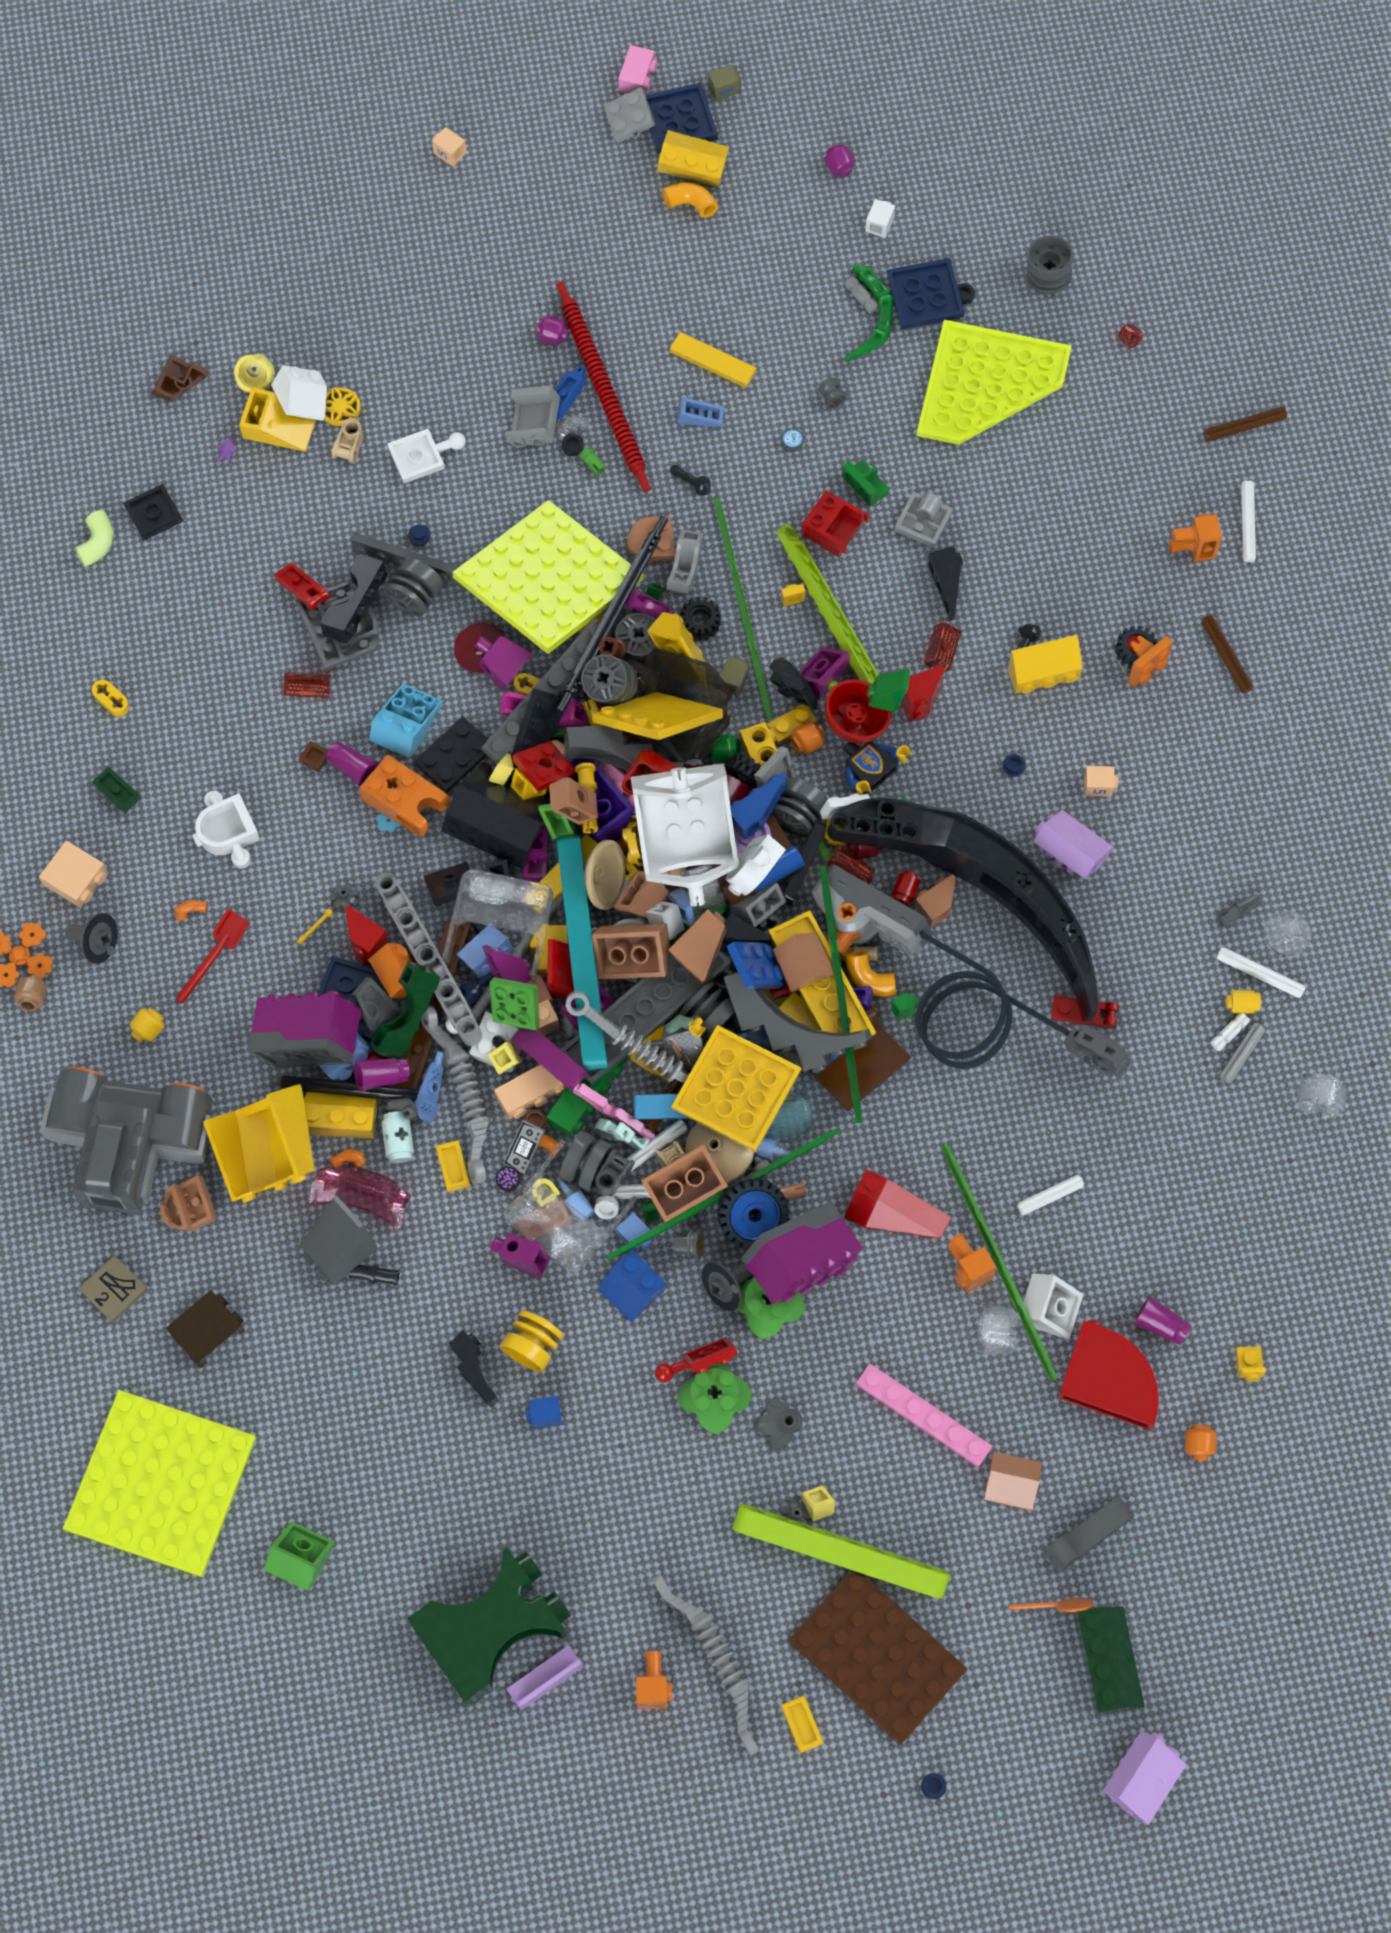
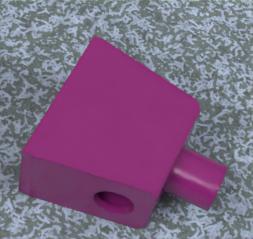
M482 636L475 645L484 654V657L478 663L479 666L502 691L532 655L528 650L503 636H500L494 644Z
M508 1233L505 1240L495 1237L491 1244V1250L499 1253V1256L507 1266L541 1280L551 1259L541 1243L512 1233Z

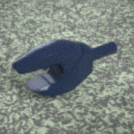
M490 973L478 982L473 979L459 986L469 1007L476 1002L479 995L483 992L481 986L493 977Z

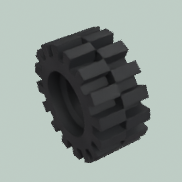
M696 597V601H693L691 598L689 604L685 603L683 605L680 617L683 619V624L688 632L693 636V640L695 636L697 641H701V637L708 640L709 635L714 637L715 631H719V625L721 624V613L718 605L714 606L713 600L707 602V597H703V601H700V597ZM696 613H705L708 615L709 621L704 625H697L692 621V617Z
M734 753L724 766L726 774L745 783L752 789L758 788L754 775L761 765L759 763L756 764L753 758L749 759V756L746 754L743 756L742 753Z

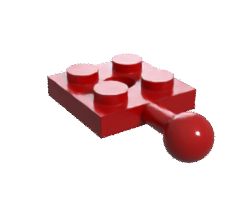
M552 741L513 755L512 761L537 792L549 788L550 784L558 782L561 778L574 779L576 776L575 769ZM540 764H545V765H547L549 768H547V767H545V766H540Z
M727 1337L682 1354V1361L672 1365L667 1363L659 1364L655 1368L654 1375L659 1382L666 1383L678 1372L689 1368L692 1373H703L708 1371L711 1365L716 1363L726 1364L732 1361L733 1357L738 1355L735 1345Z

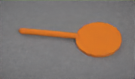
M1069 1598L1059 1602L1012 1604L1008 1608L1014 1610L1056 1607L1057 1610L1062 1612H1078L1091 1608L1093 1601L1088 1598Z

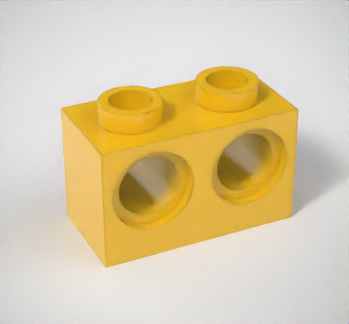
M766 722L740 730V742L745 754L749 756V759L753 758L755 763H759L762 767L766 762L761 759L764 757L770 758L778 750L774 744L776 741L775 734L772 728L768 729ZM759 737L762 738L764 741L758 743L755 742L753 739Z

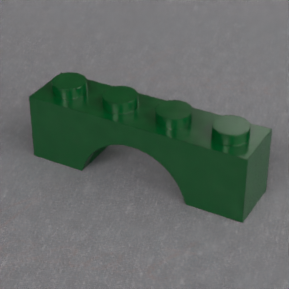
M407 961L398 981L406 992V1005L402 1013L395 1020L378 1024L369 1044L377 1054L397 1060L402 1059L408 1053L410 1042L419 1029L420 1020L429 1007V1001L433 992L439 985L440 976L433 969Z

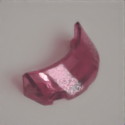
M341 1166L340 1170H332L325 1167L318 1170L312 1181L308 1204L330 1203L333 1198L338 1196L345 1205L371 1212L388 1222L395 1230L400 1231L411 1196L407 1191L397 1189L398 1183L382 1174L349 1166Z

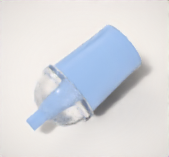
M764 1138L757 1152H754V1155L770 1160L772 1163L790 1154L787 1145L781 1140Z
M563 1180L559 1182L562 1186L559 1194L560 1199L579 1222L584 1221L595 1212L579 1186L573 1183L565 1184Z

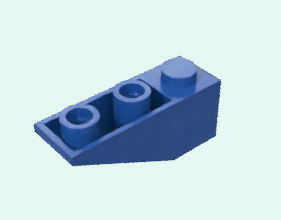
M784 772L779 776L771 777L765 785L753 789L747 797L741 801L737 800L730 805L733 826L744 840L762 829L787 786L786 774Z

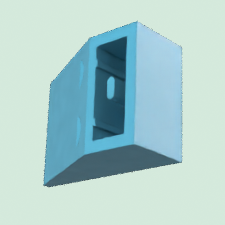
M402 684L372 720L369 741L410 758L420 746L443 701L411 686Z

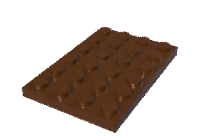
M853 1570L846 1575L788 1640L797 1651L900 1746L968 1670L867 1576Z

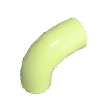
M103 510L95 511L86 518L85 522L91 531V537L85 543L75 547L79 560L84 567L103 558L112 546L114 532L111 522Z

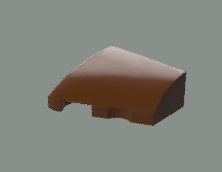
M170 355L151 394L164 400L174 401L208 377L210 372L194 363L190 365Z

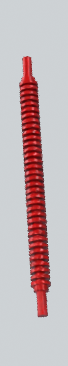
M558 282L556 287L562 299L561 310L628 469L637 477L644 493L649 492L651 487L644 473L646 464L616 393L613 390L614 388L577 302L570 298L564 282Z

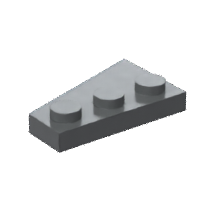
M366 977L352 993L357 1007L362 1010L361 1016L372 1038L378 1024L391 1022L402 1013V1010L370 977Z

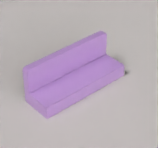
M568 1645L508 1687L507 1691L520 1711H522L583 1668V1664Z

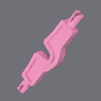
M579 1083L573 1089V1093L591 1104L605 1116L618 1123H624L635 1134H639L649 1140L654 1138L655 1133L644 1127L643 1123L634 1119L633 1116L623 1109L609 1105L608 1099L585 1084Z

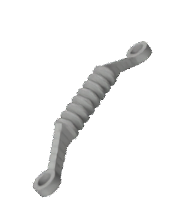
M574 991L567 996L566 1008L570 1014L574 1016L585 1015L590 1018L591 1021L595 1022L596 1025L612 1037L611 1044L616 1045L621 1041L620 1049L622 1051L629 1046L628 1055L631 1056L636 1051L637 1061L645 1057L643 1065L647 1066L650 1062H653L651 1067L653 1071L661 1067L660 1076L668 1072L667 1080L669 1082L676 1079L685 1083L690 1073L682 1068V1061L679 1060L673 1065V1055L665 1059L667 1053L665 1050L657 1054L659 1046L655 1045L649 1049L650 1040L641 1044L643 1036L640 1034L634 1039L635 1030L633 1029L626 1034L627 1025L622 1024L619 1027L616 1024L614 1025L613 1022H609L606 1017L589 1004L588 996L584 992ZM574 998H581L584 1001V1006L580 1009H574L571 1006V1001Z
M429 1005L421 1018L422 1025L444 1049L447 1065H455L450 1070V1074H458V1076L453 1078L452 1081L453 1083H461L455 1088V1091L463 1092V1094L458 1096L459 1101H466L460 1107L462 1110L469 1109L468 1112L463 1114V1117L472 1119L466 1123L472 1138L467 1163L468 1175L472 1184L484 1183L486 1173L484 1165L479 1158L490 1120L489 1117H481L486 1112V1108H478L479 1105L483 1104V1099H475V1097L481 1094V1091L472 1090L478 1086V1082L470 1081L475 1077L474 1072L467 1073L473 1067L472 1064H464V1062L470 1059L469 1054L462 1050L438 1026L436 1010L434 1006Z
M661 1574L654 1576L651 1579L662 1599L687 1616L692 1625L691 1630L693 1632L701 1630L697 1640L706 1639V1642L701 1646L702 1649L711 1648V1651L706 1655L707 1658L716 1657V1660L711 1664L712 1667L721 1666L720 1670L716 1673L717 1676L725 1674L726 1677L721 1682L722 1685L731 1684L726 1692L728 1695L731 1694L737 1705L738 1735L750 1756L759 1752V1749L748 1731L749 1679H739L744 1671L734 1670L739 1662L729 1661L734 1653L724 1652L729 1646L728 1643H719L724 1638V1635L715 1636L714 1633L719 1629V1626H709L714 1620L713 1615L710 1616L671 1594Z

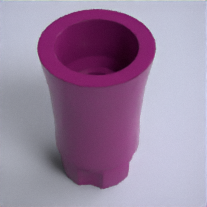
M340 742L333 743L326 753V759L335 768L352 779L359 787L379 765L378 761L366 757Z
M406 1059L355 1060V1080L360 1092L409 1080L410 1070Z
M1151 1295L1148 1296L1133 1323L1179 1345L1183 1343L1191 1329V1324L1182 1320V1317L1160 1304Z

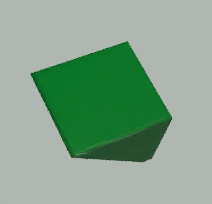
M652 582L647 588L646 595L659 601L665 587Z
M652 1200L640 1203L646 1223L661 1219L660 1213Z

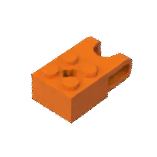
M388 754L360 786L361 800L420 837L424 836L428 831L427 820L422 817L420 811L429 807L444 811L451 803L445 792Z

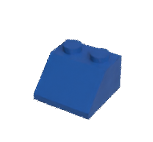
M631 1249L613 1266L599 1285L598 1290L632 1323L666 1290V1282Z

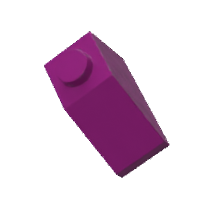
M489 945L482 946L494 977L522 983L531 980L528 972L530 971V966L524 958Z

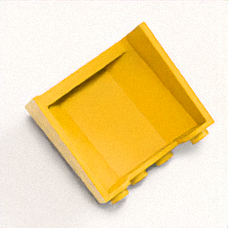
M300 1084L269 1093L263 1100L203 1121L232 1202L242 1199L243 1203L256 1199L255 1194L273 1187L275 1191L289 1187V1181H291L292 1185L307 1179V1174L315 1171L303 1092Z

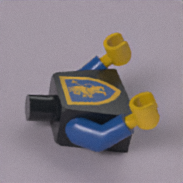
M872 741L866 742L860 748L856 743L848 742L843 748L850 756L846 760V769L844 771L847 786L859 795L871 794L898 770L899 761L897 759H900L902 763H906L907 759L905 756L913 755L907 745L897 748L880 743L875 744Z

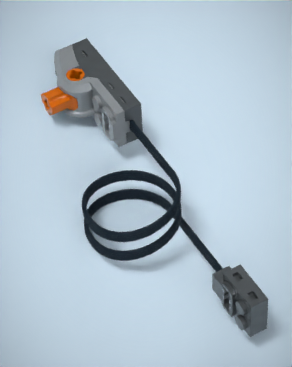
M831 864L826 870L840 955L843 956L851 944H863L870 941L878 933L882 940L887 943L892 941L896 948L908 955L913 956L915 954L918 956L926 943L930 942L982 972L959 971L948 974L933 983L919 1001L915 1015L916 1028L928 1051L938 1061L953 1068L968 1069L982 1065L990 1060L1001 1049L1009 1035L1012 1024L1011 1004L1065 1034L1067 1037L1063 1043L1069 1052L1080 1057L1081 1060L1094 1068L1101 1067L1100 1070L1109 1077L1115 1075L1121 1079L1131 1065L1123 1046L1090 1027L1084 1025L1081 1030L1073 1027L1070 1031L1007 995L999 979L990 970L933 938V932L923 915L834 864ZM820 879L812 890V894L825 915ZM827 934L826 937H825V939H826V941L828 942V944H829V946H830L829 936H828V934ZM963 978H973L987 982L965 981L951 985L931 1001L922 1018V1013L928 1000L945 984ZM979 988L1001 997L1002 1004L999 1019L990 1035L976 1047L963 1052H949L936 1047L928 1040L927 1026L930 1016L938 1004L949 995L963 989ZM1005 1022L1004 1029L998 1041L988 1052H986L981 1057L966 1062H957L947 1059H966L981 1053L986 1048H988L997 1038Z

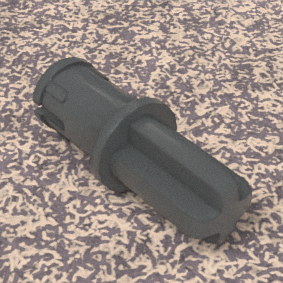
M1253 894L1239 903L1235 901L1230 908L1216 914V918L1220 925L1225 927L1239 918L1243 919L1246 913L1259 907L1262 904L1261 899L1257 894Z

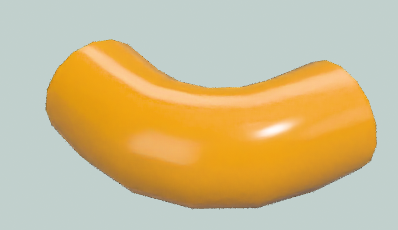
M682 182L662 189L664 202L669 209L682 204H690L695 207L702 218L710 217L718 210L719 205L713 195L706 188L695 183Z
M852 951L845 954L846 967L850 979L857 987H871L873 990L872 996H896L894 973L880 974L874 972L870 967L867 951Z

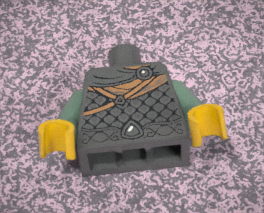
M678 1015L667 1025L663 1026L662 1039L651 1041V1048L655 1045L659 1046L657 1054L665 1050L667 1058L671 1055L674 1056L673 1065L680 1060L683 1062V1069L692 1071L706 1046L703 1034L706 1027L701 1025L703 1020L699 1015L690 1018Z

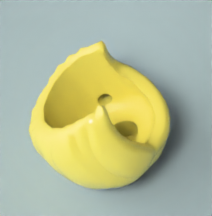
M262 354L243 356L236 363L234 376L238 387L242 391L250 393L251 388L267 391L274 381V366Z

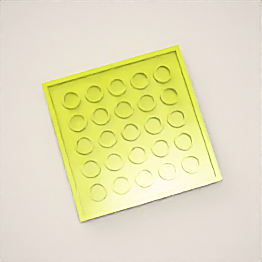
M548 500L453 571V578L549 654L609 607L631 564ZM643 573L640 576L637 584H639L643 580Z
M118 1390L63 1530L203 1578L255 1444L256 1436Z

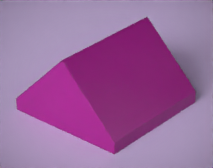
M821 647L800 670V673L807 680L819 700L829 691L830 684L833 681L837 682L849 669L850 654L846 651Z

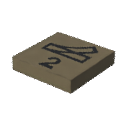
M114 1255L79 1290L114 1323L148 1291V1288Z

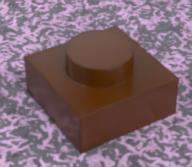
M310 741L299 757V763L320 772L327 761L326 753L328 750Z

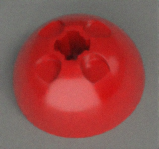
M861 680L842 681L830 690L826 698L825 717L830 729L845 741L851 743L870 742L883 734L890 724L891 711L869 706L870 697L867 696V689L870 683Z

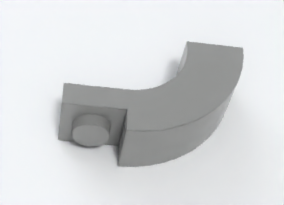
M681 530L674 565L667 581V590H672L677 594L692 591L704 533Z

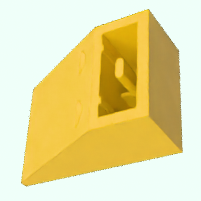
M251 388L239 427L244 439L306 452L316 420L286 415L274 392Z

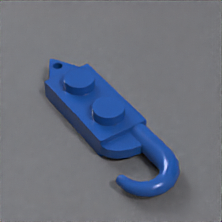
M583 364L571 372H566L555 388V391L560 396L557 420L564 417L586 384L584 380L585 366Z

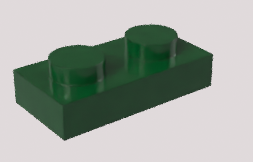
M109 766L92 781L93 785L123 813H127L141 799L140 794Z

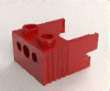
M825 490L803 521L801 536L806 537V539L813 541V543L820 545V547L839 557L842 553L846 554L847 545L863 524V520L868 523L869 514Z

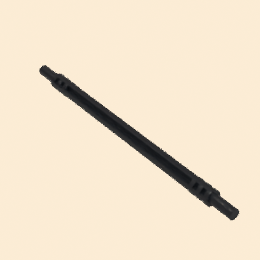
M660 516L653 531L648 533L563 690L564 695L555 710L558 714H564L571 699L576 697L581 688L582 671L586 663L593 657L598 656L601 640L609 636L661 540L660 535L668 522L667 517Z

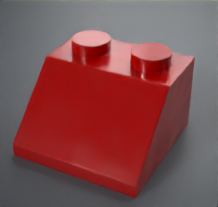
M943 665L910 676L908 690L900 702L908 722L912 720L920 721L930 714L942 689L945 671Z
M348 905L345 911L355 959L364 966L368 964L372 967L368 959L389 943L386 930Z
M548 939V992L552 999H566L571 992H574L569 944L555 939Z

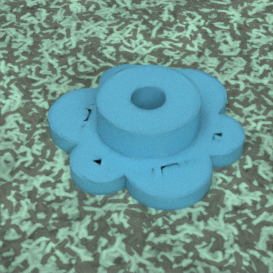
M383 813L376 817L378 829L382 832L388 830L392 833L401 826L400 823L395 822Z

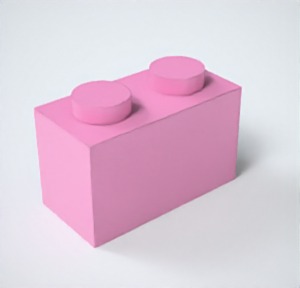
M630 45L618 78L619 92L627 94L639 87H642L644 92L650 89L651 73H655L657 68V60H655L653 50Z

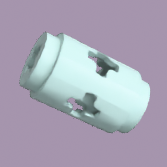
M402 1111L384 1114L383 1121H381L385 1154L389 1159V1163L393 1164L411 1161L414 1154L410 1119H405Z

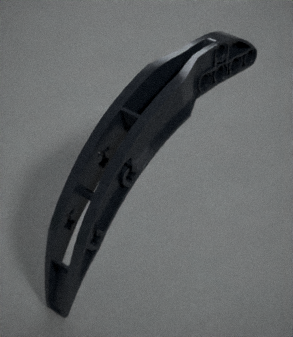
M869 798L859 800L840 809L831 817L827 829V835L831 840L918 855L936 868L954 874V876L976 886L1002 904L1044 946L1071 986L1087 1022L1093 1020L1098 1010V994L1094 966L1085 935L1073 911L1046 874L1017 846L986 825L958 811L925 806L898 799ZM882 811H886L890 813V815L884 814ZM835 825H839L843 829H838ZM858 828L864 829L866 832H861ZM881 831L887 832L889 835H884ZM904 834L911 836V838L905 837ZM1014 895H1017V899L1020 901L1019 904H1016L1013 900ZM1067 924H1070L1069 933H1071V936H1069L1066 930ZM1058 942L1061 944L1063 951H1059V948L1056 947Z

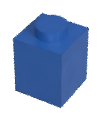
M558 1396L529 1400L530 1407L525 1408L527 1423L532 1422L533 1429L562 1425Z

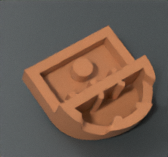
M665 516L668 518V522L660 535L661 540L647 565H652L653 561L675 560L676 552L671 516ZM646 517L634 524L627 539V549L631 556H637L648 533L653 531L660 517Z
M197 1175L180 1185L172 1184L166 1189L165 1193L167 1194L164 1202L160 1204V1214L166 1225L177 1230L195 1231L217 1220L203 1176Z

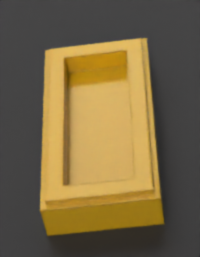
M459 1140L436 1146L447 1192L470 1187Z
M805 1696L781 1705L800 1754L824 1744Z

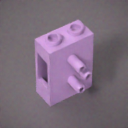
M1063 810L1056 815L1051 814L1046 822L1042 821L1035 830L1037 836L1033 841L1046 851L1045 855L1047 858L1052 859L1055 857L1053 861L1055 868H1061L1065 864L1068 873L1076 872L1084 879L1088 878L1104 864L1114 848Z
M1141 1731L1125 1757L1120 1760L1118 1768L1103 1789V1792L1131 1817L1149 1825L1187 1764L1179 1758L1181 1754L1177 1750L1164 1744L1166 1740L1159 1734L1153 1732L1150 1735Z

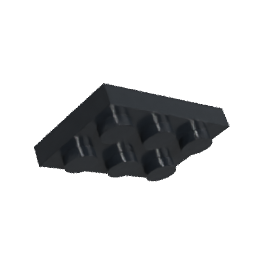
M462 716L424 751L414 763L447 794L488 756L481 750V747L488 738Z

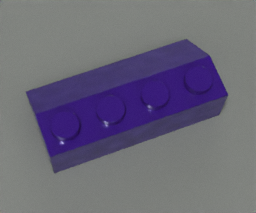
M568 759L567 761L574 769L581 763H592L595 765L594 781L597 783L596 801L598 818L596 820L598 831L593 833V828H591V833L599 842L603 840L615 841L623 835V828L627 827L634 813V808L594 760ZM576 773L575 778L572 780L578 783V774Z

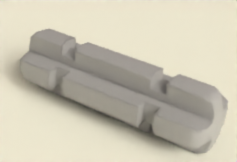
M850 277L845 282L846 288L853 292L854 297L865 306L869 313H873L878 309V303L871 298V295L861 284H858L855 277Z

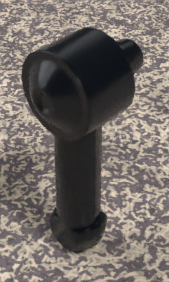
M678 465L671 466L670 473L693 485L698 495L705 496L710 492L711 483L708 477H695L681 469Z
M1029 623L1019 627L1018 632L1021 634L1022 640L1017 649L1028 647L1030 642H1036L1040 637V627Z

